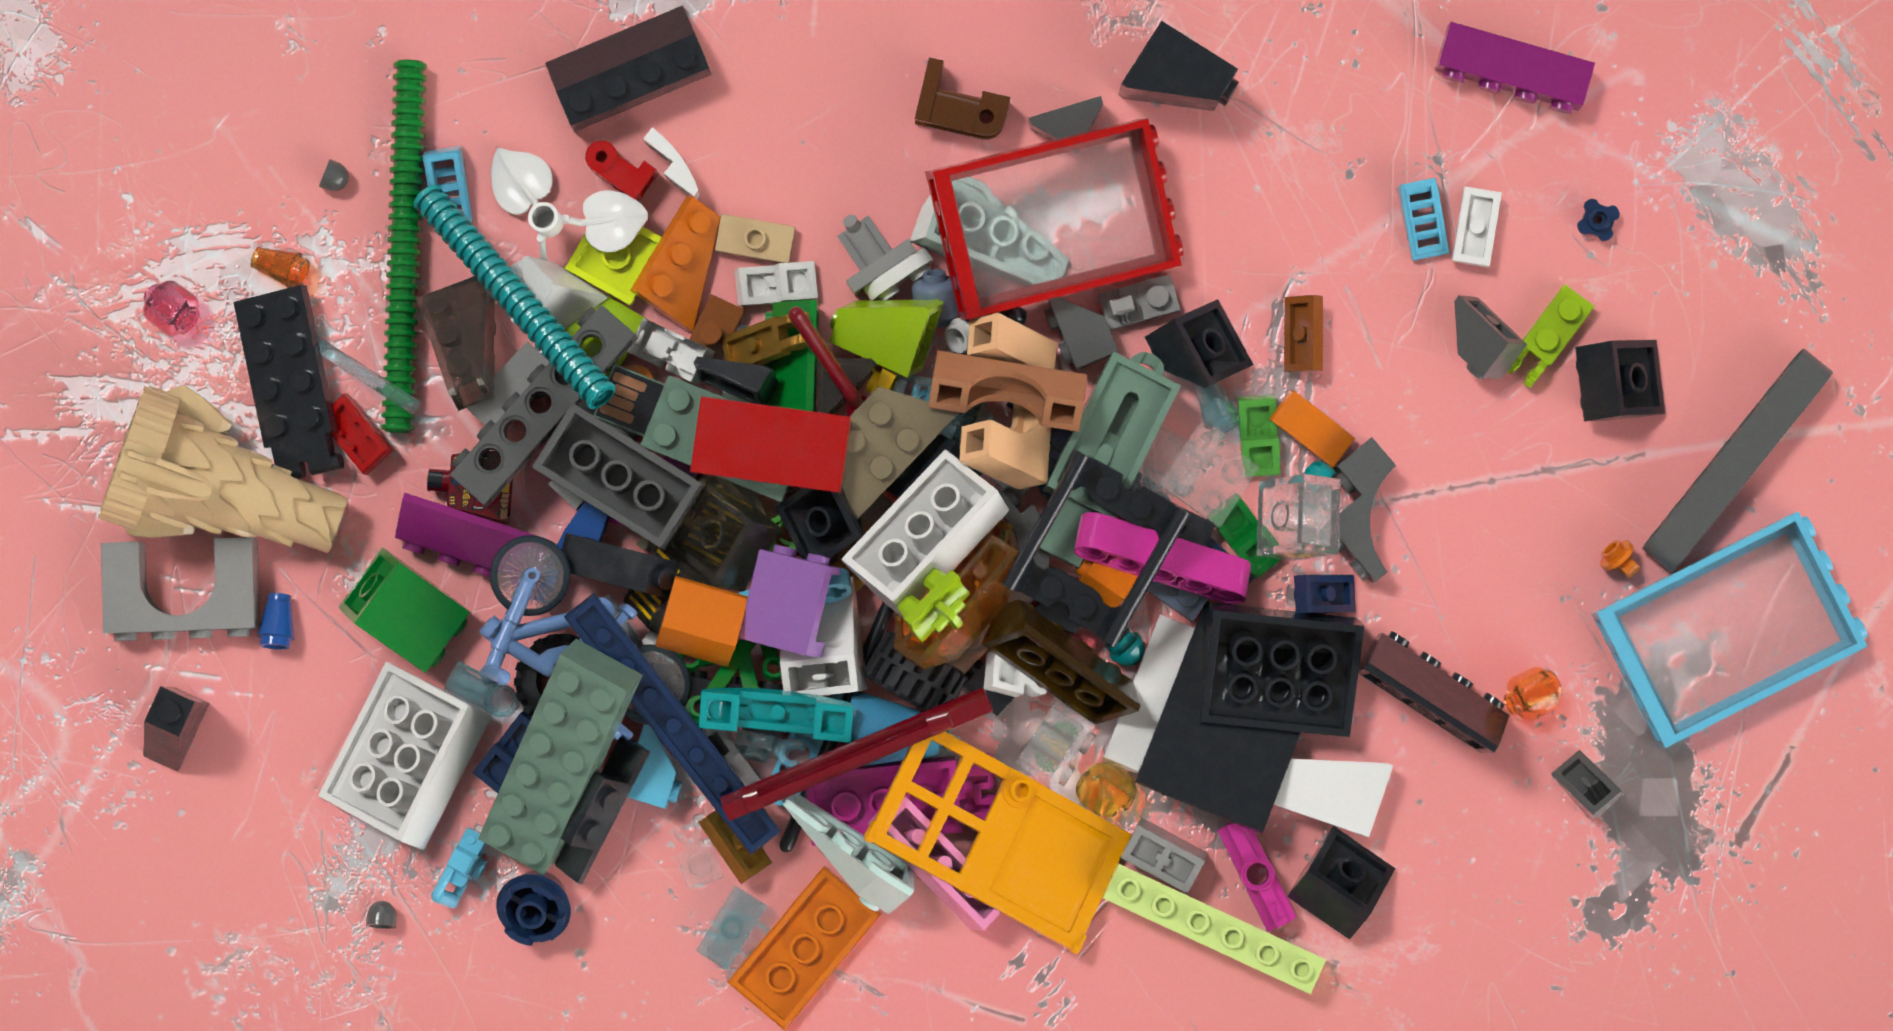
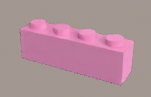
M904 796L887 831V835L917 850L930 824V820ZM876 815L867 823L868 825H870L871 821L875 820ZM940 832L929 857L959 873L966 858ZM904 861L970 930H985L1001 913Z

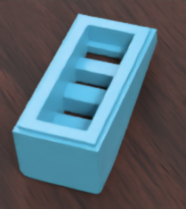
M462 146L425 151L422 156L428 186L439 185L443 192L459 190L460 196L452 197L450 201H453L456 205H462L464 217H467L473 223ZM454 161V166L437 169L435 167V162ZM456 175L457 181L438 184V177Z
M1436 178L1399 185L1397 192L1412 261L1449 254ZM1428 192L1429 199L1410 202V195ZM1431 207L1432 214L1413 217L1412 215L1414 210ZM1431 222L1435 224V229L1415 232V226ZM1438 238L1439 244L1418 248V240Z

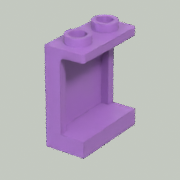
M774 544L773 551L759 549L738 638L805 656L821 657L825 642L816 640L831 576L840 575L841 568L829 565L831 558L808 553L807 559L796 557L797 549Z

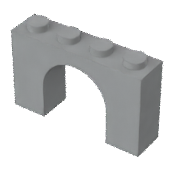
M527 341L473 398L466 408L484 425L490 420L496 423L505 413L502 409L504 403L515 392L521 395L530 385L527 381L529 375L541 363L546 367L550 359H546L542 355V351H539L536 347L534 348ZM557 373L558 383L561 385H569L564 380V375L561 376L559 373ZM538 394L537 396L534 397V399H537V398H540V397L549 396V395H548V394ZM586 400L578 405L583 410L594 415L596 408L590 409L586 405ZM601 420L607 425L614 428L615 430L622 433L623 435L627 436L631 440H633L638 435L629 430H626L624 428ZM551 480L548 483L575 510L578 511L585 502Z
M253 537L214 539L215 584L213 591L202 607L185 615L168 614L161 610L151 599L146 584L145 543L139 541L101 543L103 633L114 634V641H137V633H152V640L175 639V632H189L190 638H213L212 631L227 630V637L250 636V629H259L258 539Z

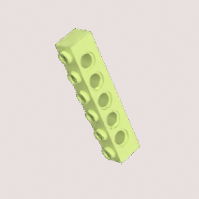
M1119 863L1102 897L1107 901L1311 994L1326 962V959Z

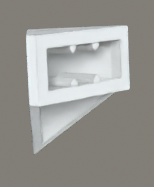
M530 256L522 257L523 282L528 286V290H531L536 295L535 299H539L543 303V307L550 311V315H553L557 319V323H560L564 329L580 319L589 308H595L609 298L555 262Z

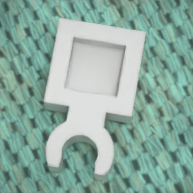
M992 651L987 652L984 689L1013 697L1023 695L1024 693L1030 697L1046 694L1044 688L1038 687L1033 680Z

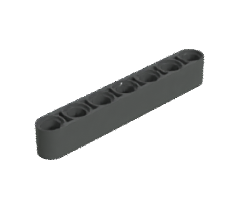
M1803 348L1792 359L1643 545L1642 549L1672 573L1687 557L1829 380L1833 371Z

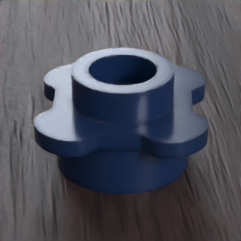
M1596 199L1587 200L1583 206L1585 213L1582 216V220L1577 223L1578 231L1583 235L1598 236L1601 241H1608L1613 236V223L1620 216L1618 208L1614 205L1609 207L1601 205ZM1601 217L1602 222L1596 223L1595 218Z

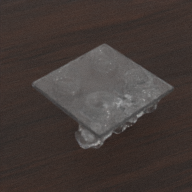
M1199 423L1158 485L1220 528L1260 467L1223 441L1225 434L1217 428H1212L1209 431Z

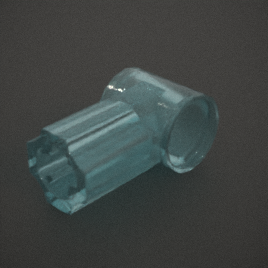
M458 661L453 668L444 688L445 691L499 718L514 715L521 703L517 700V690L507 684L500 685L496 682L485 684L481 679L479 670L461 661ZM499 690H506L511 695L512 703L507 710L500 712L494 708L492 699Z

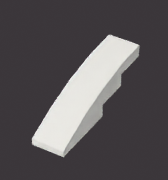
M1161 614L1159 615L1133 680L1141 704L1138 712L1118 718L1102 760L1138 773L1195 628Z

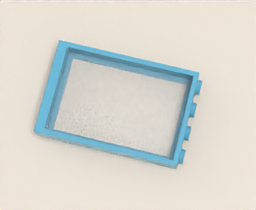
M1799 511L1791 513L1592 613L1659 748H1667L1868 647L1864 638L1868 637L1862 621L1859 617L1853 618L1847 607V604L1851 603L1847 591L1841 583L1836 585L1830 573L1833 570L1832 562L1823 549L1818 550L1812 538L1816 536L1815 529L1807 516L1801 517Z

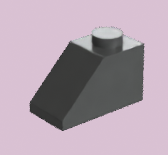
M1458 295L1454 301L1458 355L1468 363L1466 368L1475 377L1482 380L1485 378L1502 379L1527 343L1478 297Z

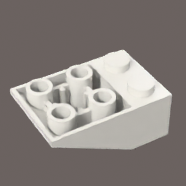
M850 577L852 586L850 596L824 605L816 638L817 641L825 642L821 657L805 656L780 649L783 690L824 696L868 689L866 675L863 672L865 663L854 577Z

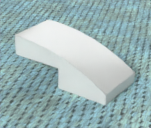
M652 127L643 140L647 146L671 163L664 173L666 179L687 195L697 199L700 193L688 166L676 149Z
M814 261L778 263L773 266L743 267L734 270L738 307L818 298Z

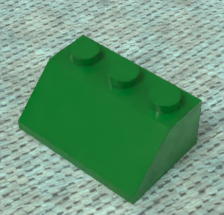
M817 300L773 302V311L765 312L766 320L774 316L782 317L789 314L791 308L800 307L804 312L809 313V319L818 332L819 306ZM797 328L787 329L788 338L800 334ZM810 347L791 351V354L764 364L765 367L774 369L778 380V386L767 405L816 412L817 358Z

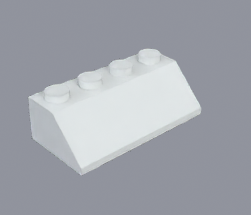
M945 449L841 560L881 601L903 618L897 605L906 596L911 594L921 601L929 593L922 584L924 577L933 568L945 574L950 570L953 571L1008 513L1009 508L998 490L969 467L960 463L955 456Z

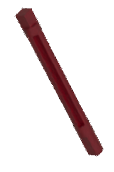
M981 687L720 797L722 808L728 820L731 821L994 711L984 687Z

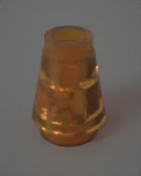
M257 247L251 258V268L289 288L304 284L309 273L310 261L304 258L300 252Z

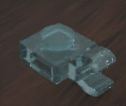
M738 729L735 741L736 746L745 753V758L756 762H767V758L778 759L787 769L800 764L798 761L789 760V753L794 749L805 751L806 747L797 739L782 740L777 739L773 735Z

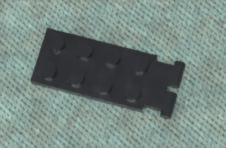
M297 285L233 302L264 448H271L274 464L292 471L290 476L296 479L306 477V462L311 475L344 468L343 456L340 453L335 454L331 433L338 432L307 285Z

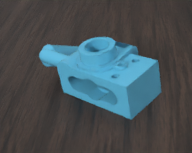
M467 827L459 844L447 862L446 868L435 889L431 893V899L434 902L449 908H455L471 878L478 881L488 861L482 858L486 843L478 839L481 833L472 827ZM448 882L456 885L453 893L445 890Z

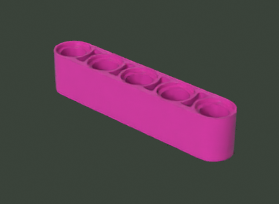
M1088 512L1080 516L1074 553L1085 560L1138 576L1159 539L1155 530L1105 514ZM1177 538L1153 581L1222 603L1241 604L1245 602L1247 596L1251 563L1243 558Z

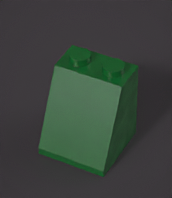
M384 547L380 549L338 607L355 625L424 673L427 672L430 666L435 667L441 661L445 654L444 647L452 636L456 637L463 631L468 621L466 617L470 613L461 603Z

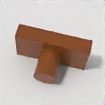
M710 294L690 340L715 351L712 359L722 360L724 357L722 337L736 332L745 309Z

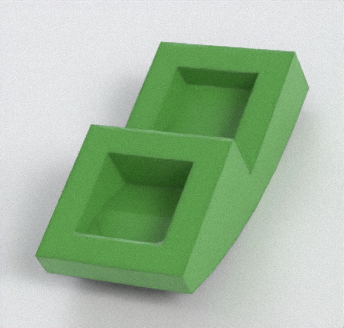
M1275 394L1237 397L1243 477L1281 475L1277 426L1269 420L1276 410Z

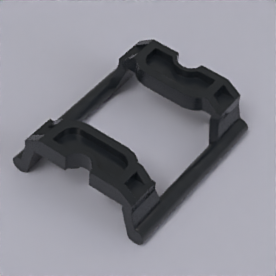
M1077 450L1002 584L1013 591L1024 593L1047 607L1054 602L1065 603L1070 611L1068 619L1095 633L1107 644L1116 647L1191 514L1144 485L1135 491L1126 489L1122 483L1123 474ZM1081 486L1089 490L1093 501L1121 518L1136 525L1150 524L1156 528L1159 540L1121 607H1111L1104 603L1097 590L1063 570L1055 567L1043 569L1036 565L1034 560L1037 551L1071 491Z

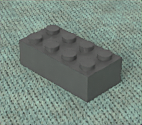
M574 403L570 405L532 466L536 471L663 550L666 549L705 487L696 479Z

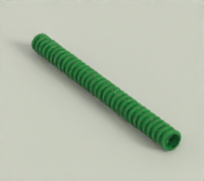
M405 59L393 63V68L397 69V73L393 74V80L396 81V85L392 88V91L396 92V97L392 98V103L396 104V108L392 109V115L395 116V120L391 121V126L395 127V131L391 132V138L395 140L390 147L391 150H394V155L390 156V161L394 162V166L390 167V173L393 174V178L389 179V184L393 185V190L389 191V196L393 197V199L389 202L388 206L392 209V213L388 214V219L392 220V225L388 226L391 236L387 238V242L391 244V248L387 249V254L391 255V258L387 260V266L390 267V271L386 272V277L390 279V283L386 284L389 295L385 296V300L389 302V307H385V312L389 313V317L385 319L388 330L384 331V336L388 337V342H384V348H387V353L383 355V359L387 360V365L383 366V371L387 372V376L383 377V383H386V388L382 389V394L386 395V400L382 401L385 412L381 413V417L385 418V424H381V429L390 433H411V431H414L415 426L411 425V420L415 419L412 408L416 407V402L412 401V396H416V390L412 388L413 384H416L417 381L416 378H413V373L417 372V367L413 366V361H417L414 349L418 348V344L414 343V338L418 337V332L414 331L415 326H418L419 322L415 319V315L419 314V309L415 308V303L419 302L416 291L420 290V286L416 284V280L420 279V274L416 273V269L420 267L417 256L421 255V251L417 249V245L421 244L418 233L422 232V227L418 226V221L422 220V216L414 208V201L421 192L419 187L423 186V180L420 179V175L424 173V169L420 168V163H423V156H420V152L424 151V145L421 144V140L425 139V134L421 133V129L425 128V122L421 120L426 113L422 109V105L426 104V99L422 98V94L426 93V87L423 86V82L427 81V76L423 75V71L427 69V64L419 60Z

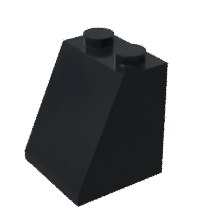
M1161 20L1122 81L1118 95L1129 100L1214 111L1219 103L1226 106L1236 91L1239 81L1234 78L1238 68Z

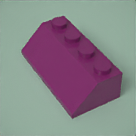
M404 492L395 538L404 541L403 549L423 555L425 548L439 552L437 560L458 567L461 560L475 564L474 572L490 577L492 561L504 544L514 538L534 534ZM526 542L518 544L503 556L498 572L510 575L509 583L517 586L521 572L527 568H535L540 574L536 582L539 585L546 564L553 552L538 543Z

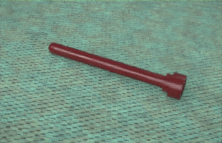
M800 307L791 308L789 311L790 320L848 403L847 416H850L867 397L859 394L804 311Z

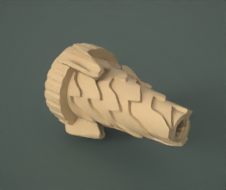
M180 385L171 390L164 391L153 386H144L111 475L98 519L122 526L129 535L136 537L156 538L192 535L195 527L216 534H221L222 530L247 538L260 536L292 547L293 542L329 553L339 529L348 498L334 491L290 476L292 471L272 464L271 459L237 446L238 441L236 439L226 436L231 429L232 421L224 417L216 407L190 388Z

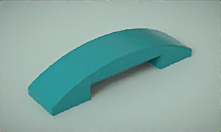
M760 688L702 689L699 728L736 732L738 727L813 734V739L850 743L854 704L825 696L785 690Z

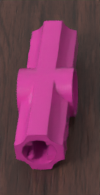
M1232 822L1217 829L1239 874L1240 881L1245 886L1266 931L1269 932L1297 918L1255 832ZM1254 863H1261L1266 868L1267 876L1261 884H1252L1247 879V869Z

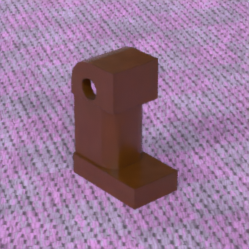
M929 57L916 110L915 124L981 140L996 138L1004 128L1010 97L983 91L982 97L979 98L941 89L939 84L944 60ZM988 114L993 118V121L984 124L980 121V117Z

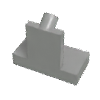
M848 215L843 220L847 230L837 236L860 270L846 280L854 296L863 292V289L873 280L917 252L909 239L891 250L869 216L859 221L855 215Z

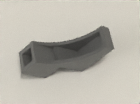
M1373 437L1368 439L1334 468L1339 473L1335 477L1339 485L1349 495L1355 492L1358 498L1325 525L1329 531L1325 537L1339 553L1344 549L1354 560L1349 564L1352 570L1362 581L1369 578L1372 583L1385 575L1387 570L1380 562L1372 543L1370 532L1371 507L1382 481L1396 467L1395 463Z

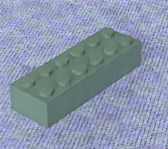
M575 639L559 655L478 837L480 841L542 875L553 866L565 844L561 836L594 772H599L643 676L642 674L578 639Z

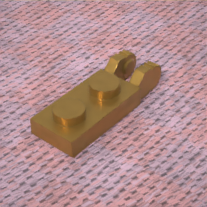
M805 311L804 313L809 318V313ZM789 314L782 317L774 316L722 337L726 361L760 366L791 354V351L802 350L809 346L801 334L788 338L787 329L796 328L790 320Z

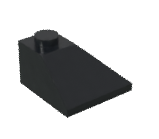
M1218 299L1169 321L1145 336L1152 354L1162 361L1164 371L1203 388H1207L1253 365Z

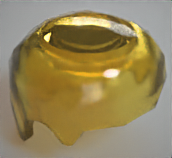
M1111 762L1090 765L1076 784V796L1081 803L1094 813L1106 817H1115L1123 808L1127 811L1136 798L1137 793L1135 781L1126 769Z

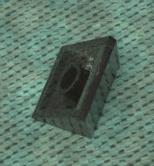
M836 358L857 391L871 378L875 371H878L877 363L872 358ZM818 361V412L835 414L846 403V400Z

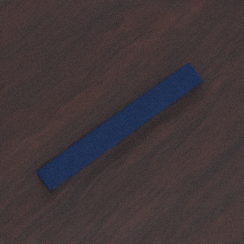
M593 593L564 615L566 621L585 644L643 675L631 703L749 853L753 854L779 834L781 829L764 808L731 821L728 820L722 808L720 797L745 787V783L704 731L699 728L697 722L598 596Z

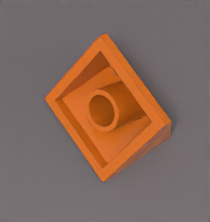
M675 576L655 646L728 667L738 640L748 596Z

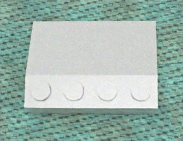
M386 661L318 796L389 836L424 850L492 715Z

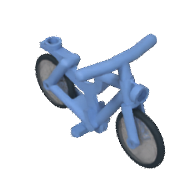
M520 536L510 540L499 549L490 568V583L493 593L498 601L507 608V611L501 621L493 615L479 630V633L492 643V649L486 664L480 670L481 679L485 684L496 682L500 685H506L509 683V672L501 668L506 654H510L544 676L550 677L559 655L568 647L563 645L547 649L539 655L518 642V640L571 627L564 618V615L567 613L520 624L522 616H537L555 608L563 600L570 583L568 561L557 545L540 536ZM598 597L614 617L613 604L606 598ZM621 604L616 609L619 614L615 619L621 626L625 620H633L638 613L630 605ZM655 644L639 646L638 649L685 707L691 691V678L682 658L677 653L657 647ZM630 702L625 715L635 722L648 725ZM621 723L614 739L618 740L623 736L626 740H630L634 734Z

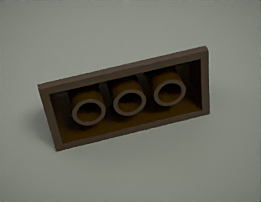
M1018 599L998 606L982 641L983 646L1095 725L1139 711L1141 704L1133 680L1121 673V669L1117 665L1100 658L1093 653V649L1089 645L1075 640L1065 632L1060 624L1047 620L1036 612V608L1026 601Z

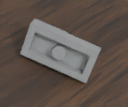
M1171 274L1098 294L1103 316L1110 331L1180 312Z

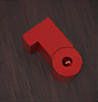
M605 140L593 142L585 153L586 163L595 175L640 202L659 175L657 169L646 161H643L640 167L636 168L620 157L616 148Z

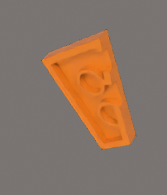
M686 196L630 289L631 292L682 329L693 332L721 219L719 215L693 196Z

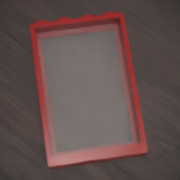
M1149 118L1135 119L925 171L960 319L970 320L1182 266L1180 256L1184 254L1183 244L1180 236L1174 233L1172 220L1175 219V209L1172 200L1166 198L1163 183L1167 182V174L1163 162L1158 161L1155 147L1158 146L1159 139L1155 126L1149 123Z

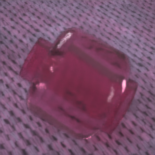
M166 280L160 284H153L144 294L143 315L148 322L164 334L170 336L185 334L196 325L200 316V311L198 310L199 301L193 293L178 282Z

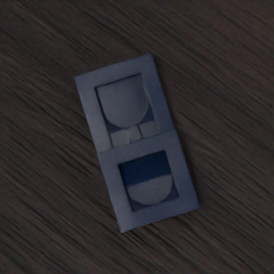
M525 711L518 715L500 740L493 745L472 772L497 793L502 786L532 718Z

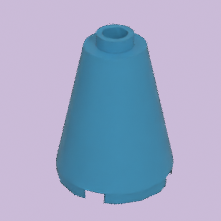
M853 692L850 702L854 704L851 742L920 714L922 711L863 692ZM931 741L923 758L939 756L941 748L944 747ZM909 747L863 766L903 761Z

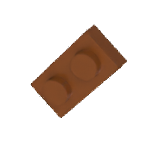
M1323 296L1284 297V372L1323 371Z

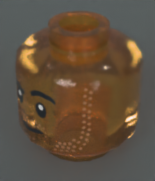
M1534 666L1512 676L1508 680L1507 694L1504 695V702L1512 715L1518 714L1525 721H1535L1558 708L1563 690L1554 672Z

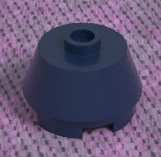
M533 870L519 875L508 881L501 888L497 897L496 909L498 917L505 927L504 932L520 944L531 946L533 942L552 941L565 930L569 923L571 906L567 893L561 881L549 872L542 875Z

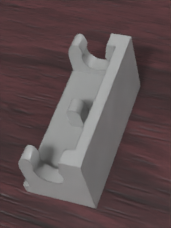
M1140 817L1131 838L1123 850L1121 858L1188 893L1206 860L1207 852Z

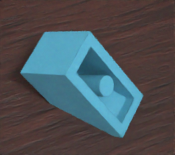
M644 724L638 743L649 750L650 754L627 797L667 809L669 802L676 804L682 782L676 780L678 771L663 742L649 725Z

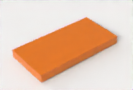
M823 866L727 983L785 1031L882 914L879 911L866 907L859 900L860 896L852 888Z

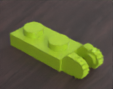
M1564 284L1522 339L1527 345L1507 372L1512 374L1514 371H1517L1527 353H1530L1539 360L1534 369H1531L1526 375L1523 383L1528 388H1531L1545 368L1552 365L1595 306Z

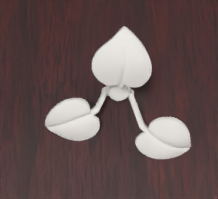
M498 148L495 151L491 168L494 196L498 204L505 211L513 215L524 214L533 205L528 214V221L531 227L538 233L536 239L539 242L540 259L548 261L546 238L558 235L566 223L580 227L587 226L585 234L588 242L599 251L609 253L626 248L635 239L648 219L647 210L636 199L624 193L611 190L596 192L585 199L583 213L586 219H577L566 214L562 215L552 204L547 202L539 203L538 201L550 193L553 184L551 169L543 159L526 152L510 151ZM521 260L510 267L514 270V274H517L521 278V282H523V263Z

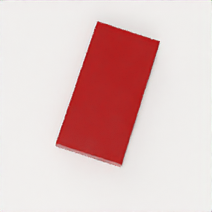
M701 396L690 472L841 493L852 417Z

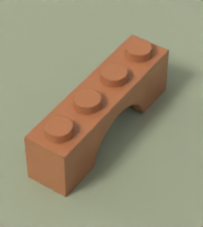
M937 350L928 407L967 413L973 406L982 402L1005 401L1020 405L1032 412L1041 426L1079 432L1085 401L1087 374Z

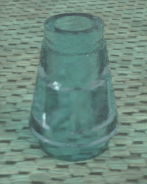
M1218 383L1207 388L1198 385L1194 386L1197 391L1205 429H1210L1212 436L1226 433L1240 424L1237 418L1239 412Z

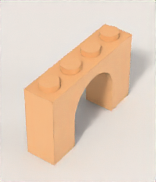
M1000 313L970 320L967 355L1055 369L1057 342ZM1013 403V421L1010 428L991 419L962 426L960 463L1018 490L1047 483L1051 427L1041 426L1032 412Z

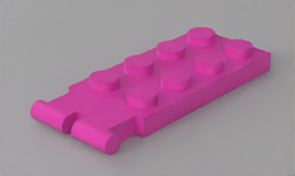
M985 753V754H987V755L993 757V754H992V753ZM955 756L922 759L912 782L942 798L958 765ZM902 761L861 766L806 789L807 800L865 835L869 827L867 823L878 813ZM972 764L954 805L984 821L996 794H981V790L996 787L995 775ZM906 793L905 796L931 822L936 809ZM948 816L941 829V833L962 832V825L964 824ZM811 840L812 846H816V844Z

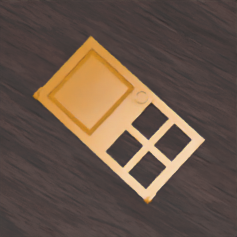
M943 732L909 747L874 821H871L863 840L879 846L1064 946L1070 952L1077 955L1082 949L1087 937L1085 933L1105 893L1123 850L1131 837V833L955 736ZM931 741L961 756L942 798L912 782ZM972 764L1003 779L984 821L954 805ZM906 793L936 809L917 850L887 835V831ZM948 816L978 832L959 873L929 857Z

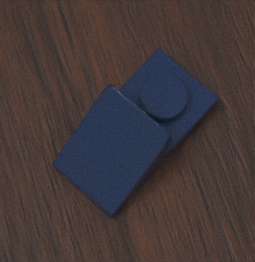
M1354 575L1294 576L1296 614L1356 612Z

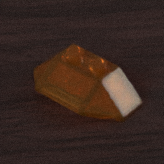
M993 534L985 536L953 570L959 575L961 583L970 593L963 601L966 606L957 614L963 625L956 630L947 624L940 633L934 630L922 643L914 637L904 619L896 613L894 649L922 669L959 659L1008 602L1011 589L1004 586L1002 582L1017 558L1019 551Z

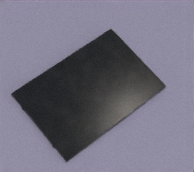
M1206 602L1202 608L1135 783L1228 820L1233 824L1262 834L1301 732L1200 722L1204 639L1209 602Z

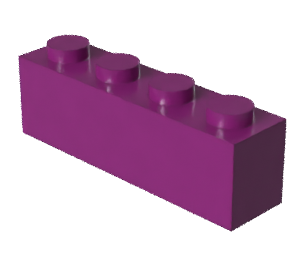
M1450 22L1446 28L1435 70L1443 72L1442 78L1452 82L1463 83L1464 79L1478 82V88L1481 90L1499 93L1500 89L1515 93L1514 98L1519 101L1535 104L1536 99L1551 103L1550 109L1571 114L1572 110L1579 111L1584 105L1595 62Z

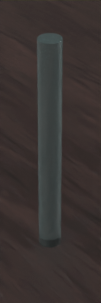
M318 336L321 355L409 413L414 414L419 409V400Z

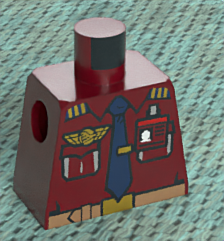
M496 450L487 451L481 460L483 468L485 470L496 469L501 462V456ZM460 453L452 454L451 464ZM451 464L450 470L429 469L427 491L447 492L448 507L469 514L510 523L514 478L495 500L486 507L450 476L455 469Z

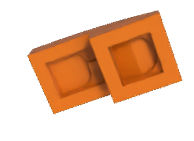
M1294 390L1289 391L1269 418L1271 422L1294 441L1302 444L1317 458L1332 468L1355 439L1349 432Z

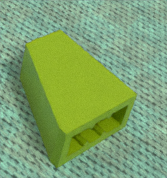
M939 299L853 301L838 308L833 314L830 322V328L833 331L829 342L908 378L923 370L945 302Z

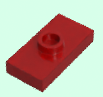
M344 393L332 404L338 432L331 433V435L361 473L368 475L394 449L352 397Z

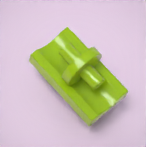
M933 568L924 577L922 583L929 593L921 601L911 594L906 596L897 605L899 612L914 637L922 643L934 630L940 633L947 624L956 630L963 625L957 614L966 606L963 601L970 593L961 583L959 575L952 570L945 574Z

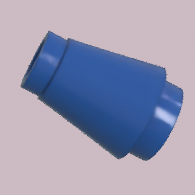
M283 593L268 594V601L266 602L257 637L260 638L261 647L275 650L290 649V642L295 639L291 595Z

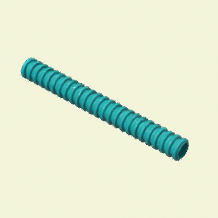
M431 185L423 189L414 201V208L421 212V216L428 220V224L435 228V232L442 236V240L449 244V248L456 252V256L463 260V264L470 268V272L477 277V280L482 285H485V289L492 293V297L496 301H499L501 308L506 309V313L509 317L513 318L515 324L521 326L522 332L528 334V339L531 342H535V347L542 351V355L546 359H550L549 363L553 367H557V372L561 376L564 375V380L571 384V388L575 392H579L578 396L583 401L586 400V405L590 409H595L606 404L614 394L615 385L612 382H608V377L601 373V369L597 365H593L594 361L590 357H586V352L579 348V344L572 340V336L568 332H564V327L557 323V319L550 315V311L543 307V303L539 299H535L536 295L531 290H528V286L521 282V278L514 274V270L507 266V262L500 258V254L493 249V246L488 241H485V237L478 233V229L471 225V221L464 217V213L457 209V205L450 201V197L443 193V189L439 185Z

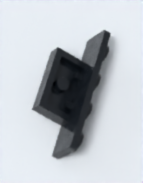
M621 736L602 772H594L561 836L565 844L555 862V866L579 884H583L650 754L649 750L632 738L626 740Z

